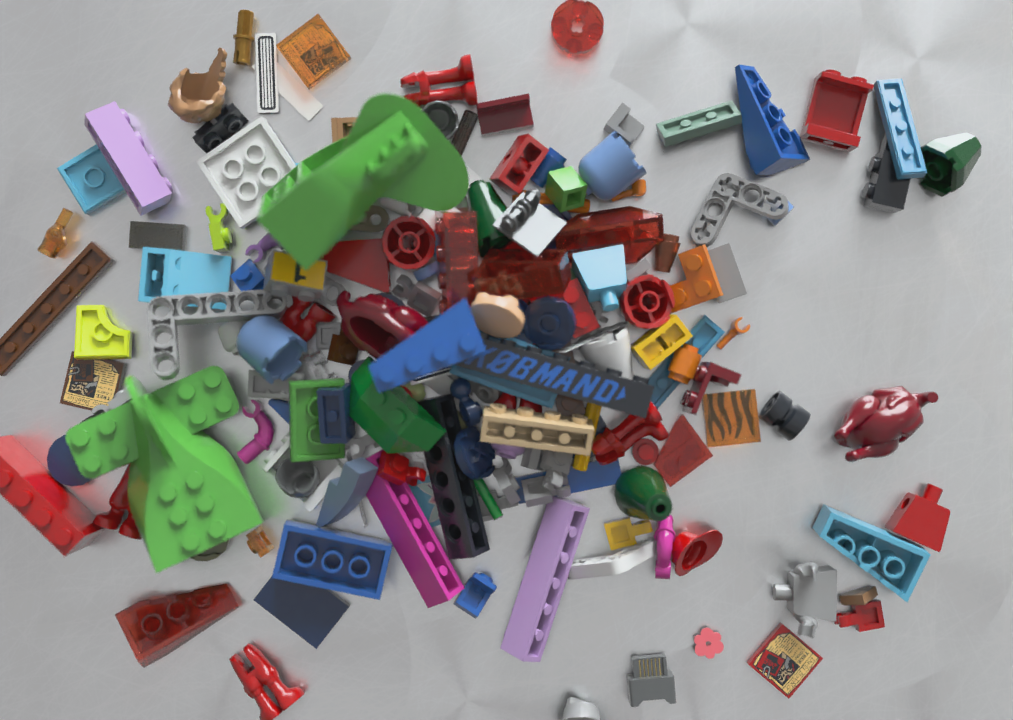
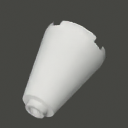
M622 326L578 347L586 362L596 364L595 370L606 372L607 368L623 372L621 377L632 380L633 367L628 326ZM590 334L582 336L578 341L590 336Z

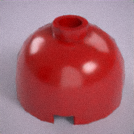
M401 216L391 221L384 229L381 246L386 259L395 267L404 270L418 269L427 264L432 258L435 251L436 238L431 226L422 218Z
M649 274L635 277L626 285V291H623L618 303L620 313L626 322L633 327L651 329L660 327L669 320L675 300L673 291L668 283Z

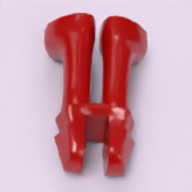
M470 54L462 56L457 67L432 72H424L423 70L417 74L413 72L400 79L402 88L420 86V92L403 96L419 108L421 105H426L436 100L464 101L469 106H474L478 103ZM467 82L457 87L431 90L432 85Z
M650 402L646 418L630 414L617 427L611 430L606 427L603 433H599L592 441L591 450L600 465L610 464L617 461V458L625 456V452L643 437L652 436L658 441H663L669 437L666 428L661 423L662 417L652 402Z

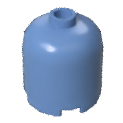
M615 131L580 160L578 170L581 178L588 185L586 191L588 196L593 193L599 199L610 200L647 174L642 165L639 166L634 160L635 154L620 136L618 137Z
M260 315L244 323L236 341L239 355L270 384H273L276 379L280 378L282 381H285L292 376L302 364L299 360L302 352H307L308 350L307 343L279 320L269 315Z

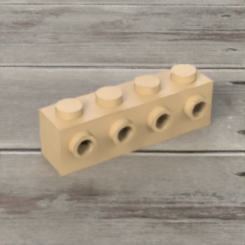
M492 403L490 406L484 405L480 441L590 456L594 426L592 419H588L587 416L582 414H573L572 417L562 416L561 413L552 410L539 413L534 412L533 409L528 407H518L516 410L508 409L503 404Z

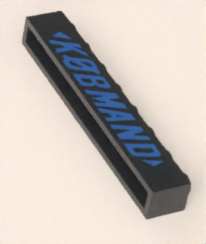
M482 332L479 333L486 352L454 364L459 367L643 418L647 416L655 387L649 385V379L633 375L631 380L621 377L623 372L607 368L606 372L595 370L596 364L580 360L579 365L568 362L570 357L553 353V357L542 355L543 349L528 345L526 350L515 347L517 342L503 338L500 339L499 343L490 341V335Z

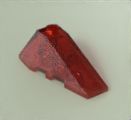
M227 583L195 589L193 592L166 595L164 598L141 600L116 613L115 616L137 661L145 668L170 654L239 608Z

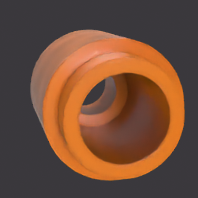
M686 343L683 344V347L676 349L668 371H670L668 378L688 385L690 379L693 380L702 355L698 354L699 349Z

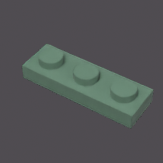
M731 100L656 123L657 133L666 147L742 123V116Z

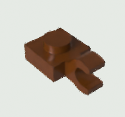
M340 324V334H332L327 360L352 366L356 361L358 348L346 337Z

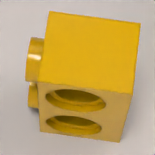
M670 314V318L660 327L651 328L631 344V352L644 368L653 369L693 337L677 315Z

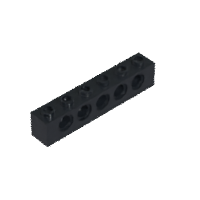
M451 394L416 401L447 431L430 451L424 452L449 560L474 558L489 551L490 547L474 480L463 473L455 456L454 443L456 435L462 429L454 397Z

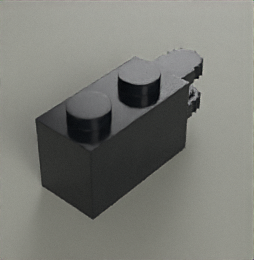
M885 134L880 152L872 157L868 170L871 172V176L863 190L864 206L896 213L904 210L911 178L897 179Z

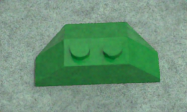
M368 356L351 376L349 416L386 453L430 451L447 431L400 385L379 393L369 369V365L375 362V360Z

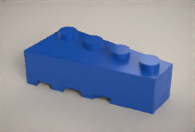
M466 298L369 365L379 393L486 352Z

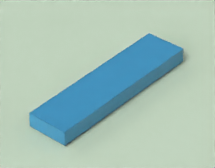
M902 79L876 80L874 91L897 179L922 178L927 174L903 81Z
M703 315L689 331L693 337L685 343L698 348V354L702 355L703 358L725 332L706 315ZM674 352L666 357L648 378V384L655 386L651 402L657 409L680 384V382L668 378L670 372L668 368Z

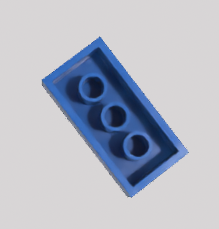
M287 519L283 527L272 578L380 600L392 550V542L326 527L319 528L316 525Z

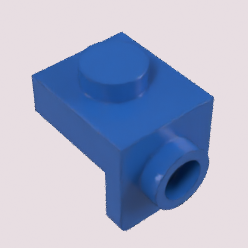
M250 258L232 273L230 277L241 291L263 290L265 275Z
M475 572L469 577L464 585V589L459 593L453 604L476 619L490 595L495 592L497 586L492 583L493 580L489 576Z

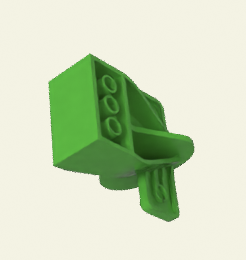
M380 93L370 97L363 104L347 136L302 160L262 196L257 221L306 271L336 242L342 239L353 225L356 226L366 217L365 212L378 198H390L433 211H446L456 207L467 194L469 186L468 171L458 151L416 104L396 94Z
M219 366L207 367L150 393H147L143 384L134 376L125 378V383L132 401L75 425L66 433V442L81 474L86 478H98L130 463L128 481L129 505L156 573L264 522L243 474L232 455L222 445L203 432V430L235 416L240 407L225 372Z

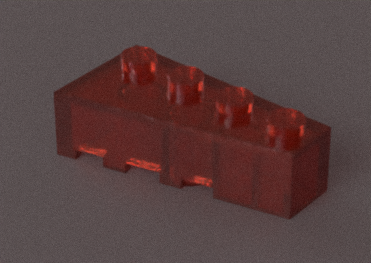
M467 207L435 211V232L438 243L436 246V257L440 267L437 281L438 288L442 291V300H439V314L442 315L465 298L469 308H471L477 294L480 293L476 211Z

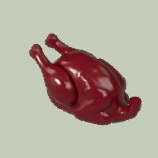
M345 290L337 297L336 305L342 319L341 327L343 333L356 348L366 351L376 360L429 324L415 309L408 306H398L393 300L381 295L370 293L365 297H358L354 302H350L351 294Z
M903 386L876 389L871 395H865L857 399L844 415L839 429L834 434V438L840 446L854 449L845 454L846 461L855 462L864 458H881L894 453L899 443L907 440L924 423L921 408L928 403H935L938 400V394L935 392L912 394Z

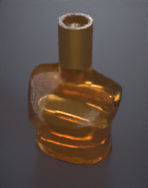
M66 208L62 209L55 224L47 229L44 239L37 249L39 252L56 259L59 253L66 248L65 228L73 215L72 211Z

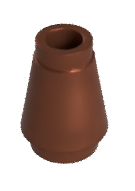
M658 233V238L655 239L654 270L670 273L681 243H678L680 236Z

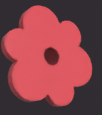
M707 627L703 628L700 635L694 637L696 644L694 647L695 653L698 656L705 655L708 659H712L715 653H721L724 645L720 641V633H713Z

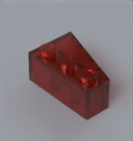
M489 249L472 277L476 296L479 293H486L489 296L501 298L512 296L520 300L565 293L572 278L567 249H544L538 257H535L526 249Z

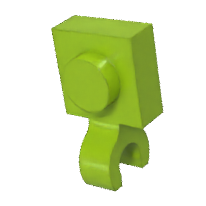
M220 203L221 212L218 215L213 214L211 206H206V215L210 221L208 225L213 250L219 253L230 251L229 244L232 243L231 231L223 224L228 216V209L224 203Z

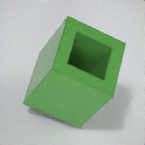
M569 166L548 172L545 194L560 212L584 206L588 185L574 168Z

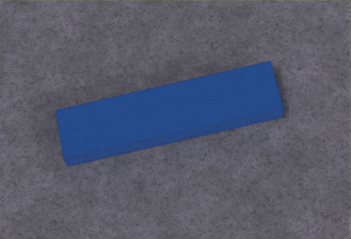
M617 458V461L607 465H600L597 460L590 461L586 471L575 470L573 465H571L567 475L571 493L615 485L621 475L619 460ZM547 470L515 477L520 486L516 490L521 500L519 504L526 503L521 480L546 476Z

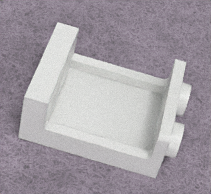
M289 432L281 440L284 445L278 452L273 449L264 459L266 465L262 470L265 473L269 472L275 477L278 466L282 461L290 458ZM340 460L312 461L320 472L319 484L308 497L299 498L304 502L302 506L309 512H312L324 499L329 480L340 477L344 465Z

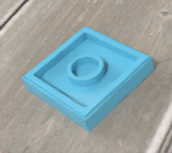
M97 144L57 168L83 212L87 215L126 192Z

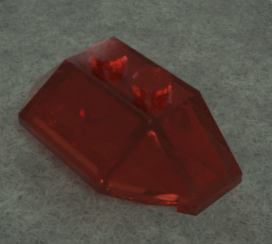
M632 206L577 214L569 219L567 224L555 236L557 257L565 259L572 264V254L623 244L625 264L637 263L651 252L657 244L659 245L664 241L663 215Z

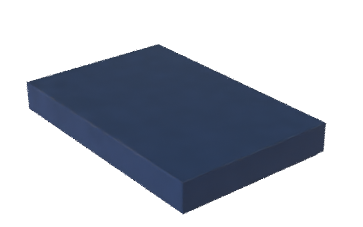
M272 576L254 598L256 603L315 649L318 648L350 606L332 590L272 578Z

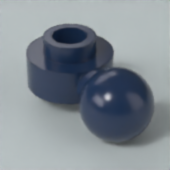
M464 378L453 380L450 385V393L454 398L459 399V411L467 427L479 424L483 412L480 404L477 401L474 402L469 397L471 393L469 381Z

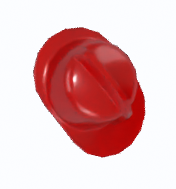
M711 530L701 535L687 531L678 534L673 542L670 560L675 565V573L678 576H684L692 569L710 560L721 547L723 541L722 533L718 530Z

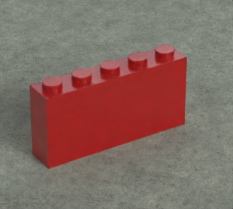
M12 435L0 436V495L62 555L67 556L89 546L105 529L93 523L95 515L63 484L54 479L50 471Z

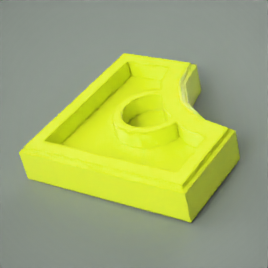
M77 305L74 358L77 360L131 359L132 332L114 326L108 318L107 307L104 305Z

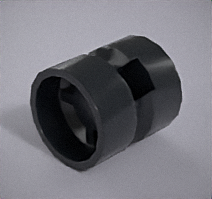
M777 391L766 402L758 417L770 427L777 426L776 431L790 441L803 430L811 414L798 404L793 406L791 398L783 392Z

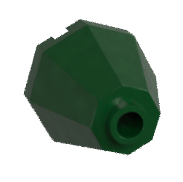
M962 133L935 139L921 146L927 174L922 177L923 181L920 182L922 187L941 197L960 188L981 156L982 146L979 140L971 134Z

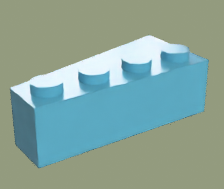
M823 504L812 527L826 542L850 558L859 567L871 574L906 602H908L931 555L919 544Z

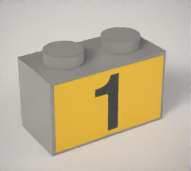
M273 250L267 259L263 290L271 291L276 296L292 295L306 302L317 301L324 292L328 261L319 259L305 271L289 253Z

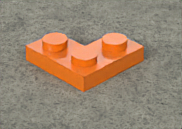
M706 244L678 254L687 280L670 285L675 300L671 313L723 295Z

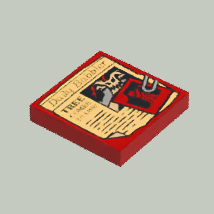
M780 622L750 657L747 664L789 699L823 658Z

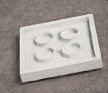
M263 116L196 161L238 226L242 229L257 220L262 196L296 166Z

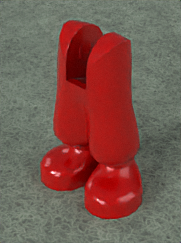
M292 296V305L287 307L285 314L279 318V321L307 343L316 334L318 323H330L336 315L320 303L314 301L306 302L298 299L297 296ZM311 306L305 318L302 319L301 315L303 314V312Z
M129 463L109 499L110 511L97 514L93 523L106 529H119L120 534L132 539L141 540L142 537L133 518L128 500ZM126 510H128V517L122 523L124 513Z

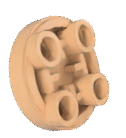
M479 293L470 308L477 328L493 337H516L521 333L525 323V317L518 308L519 302L512 296L501 298L489 296L486 293Z

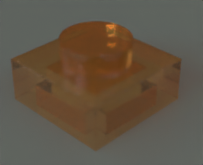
M261 526L246 535L249 539L247 540L248 547L254 554L258 553L260 558L275 548Z

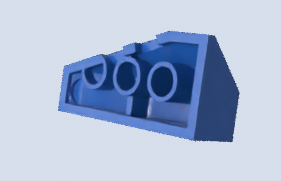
M737 65L735 67L745 149L749 157L751 169L756 175H773L809 161V155L800 136L795 129L789 130L782 119L786 116L785 113L769 100L771 92L753 66Z

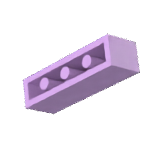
M114 101L86 113L84 125L138 213L142 216L169 203L173 189L166 177L162 178L157 169L159 167L152 154L148 155L145 151V144L141 135L137 131L134 132L129 125L131 122L127 112L124 109H120Z

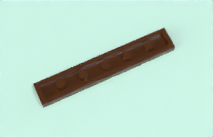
M91 241L0 338L1 376H6L114 261L97 243Z

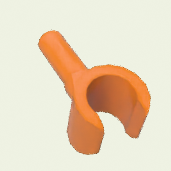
M644 179L636 181L632 184V189L621 192L611 199L612 202L631 196H643L646 193V181Z
M743 317L732 321L731 330L716 345L720 350L736 335L746 333L750 329V324L745 326L743 330L738 328V322Z

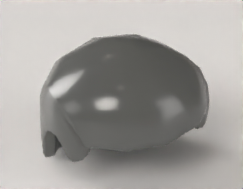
M439 100L427 103L422 111L447 140L451 139L459 127L458 114L455 108L448 102Z
M290 458L282 461L276 469L275 475L280 489L286 495L293 498L308 497L318 486L320 472L312 461L291 463Z

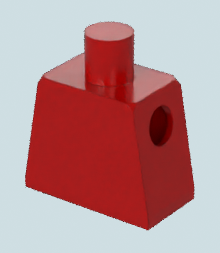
M928 483L922 497L908 492L884 528L940 552L950 517V510L937 504L943 489Z

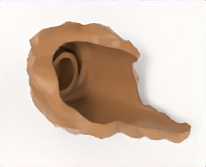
M218 49V55L213 60L208 72H195L192 74L188 68H184L179 72L178 77L172 84H170L169 90L171 95L168 106L181 120L196 124L202 121H211L221 114V108L225 102L224 93L226 91V86L223 84L226 74L224 71L226 68L225 60L227 58L225 49Z

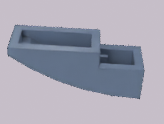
M364 457L344 463L340 477L329 480L316 526L322 528L335 523L357 507L373 483L378 467Z

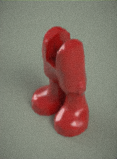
M249 643L243 647V650L253 664L251 667L238 654H234L229 660L244 687V692L252 699H255L260 709V720H273L305 693L300 687L288 688L279 679L276 667L268 661L255 645ZM264 685L269 687L278 703L273 701L266 693Z

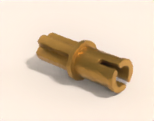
M243 9L238 12L237 32L233 35V39H235L233 63L244 66L245 64L247 66L250 65L252 42L255 40L252 37L254 13L249 10Z

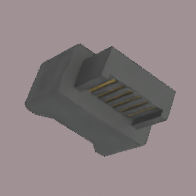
M665 654L631 656L633 673L627 674L630 706L638 707L642 701L665 699L669 704H675L674 675L671 670H667Z

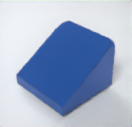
M274 398L269 400L268 404L289 424V401Z

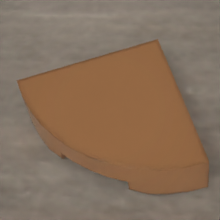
M869 586L841 594L839 598L841 605L844 606L865 605L877 597L878 593L876 586Z

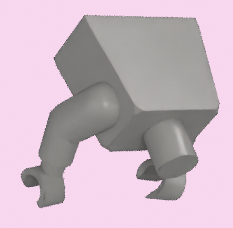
M814 562L801 563L796 565L793 571L787 573V584L773 585V599L787 600V609L793 613L795 619L800 623L797 635L814 638L815 629L818 626L815 618L836 621L837 570L829 565L818 566Z

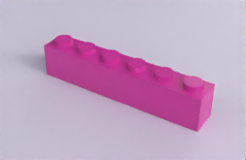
M382 449L365 459L379 467L381 452L384 450ZM376 473L373 483L366 493V497L427 608L449 601L462 591L464 586L406 482L398 486L377 476Z

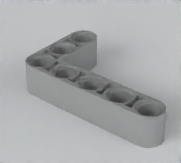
M249 290L153 298L149 302L147 309L152 370L162 380H171L178 375L180 370L178 325L250 321L260 315H269L276 319L281 318L287 310L286 296H276L267 290ZM274 298L281 300L283 303L276 310L267 306V303ZM249 300L255 306L251 311H243L239 308L240 304L243 301ZM217 302H222L227 307L224 312L215 313L211 310L212 306ZM189 304L198 306V310L194 315L184 314V308ZM160 306L170 308L169 313L164 317L155 316V311ZM161 333L171 334V340L167 344L161 345L157 343V337ZM171 360L173 367L168 372H160L158 370L160 362Z

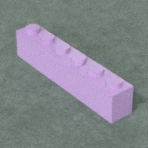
M552 496L553 502L547 503L528 565L504 633L500 649L521 661H541L590 508L566 498Z

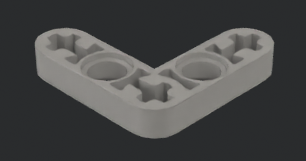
M721 174L715 180L692 226L691 237L698 246L706 244V247L712 245L733 204L778 220L787 215L789 211L788 200L785 195L734 174ZM731 181L732 186L740 190L738 198H736V191L727 189L724 192L721 185ZM749 190H756L759 192V198L752 203L746 202L744 200L745 193ZM765 195H768L766 199L770 203L776 204L779 200L783 208L772 212V207L767 203H763ZM720 204L723 207L722 213L716 217L710 216L708 210L711 205ZM704 218H706L709 222H711L707 228V231L710 234V236L703 237L702 240H700L698 231L703 232L705 230L707 223L703 220Z

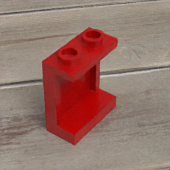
M836 70L822 71L815 77L800 138L848 152L858 148L861 138L857 136L867 96L873 91L874 85L867 83V80L862 77L854 76L848 78L841 76V73Z

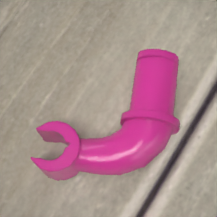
M251 400L255 405L254 413H251L247 407L242 406L243 414L246 417L253 418L258 425V433L254 434V439L237 452V455L245 464H249L264 450L268 451L273 441L274 429L272 422L263 412L264 407L262 403L257 400Z
M669 515L665 520L656 521L657 530L654 533V539L657 542L656 579H670V557L672 545L676 538L673 530L672 515Z

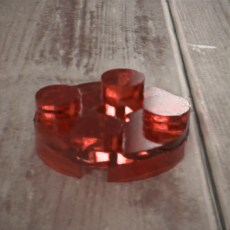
M565 1L555 10L551 21L553 41L561 50L571 56L590 52L599 44L603 34L604 19L602 13L596 5L589 1ZM573 21L577 24L581 22L584 24L581 33L571 30Z

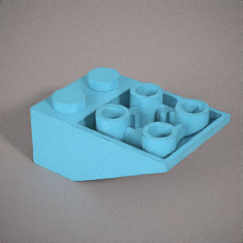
M143 247L138 301L149 303L153 298L159 296L229 292L232 257ZM217 302L212 306V309L225 310L227 306L222 302ZM195 304L187 305L188 307H198Z

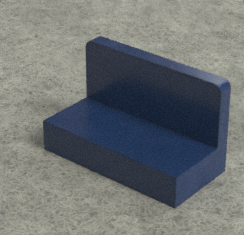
M346 383L341 388H319L317 390L320 443L347 444L355 436V421L349 416L351 383Z

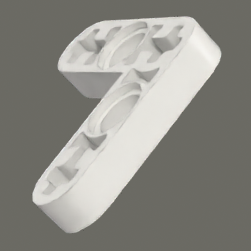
M649 537L614 555L573 561L568 579L610 576L628 571L656 555L657 542L654 537Z

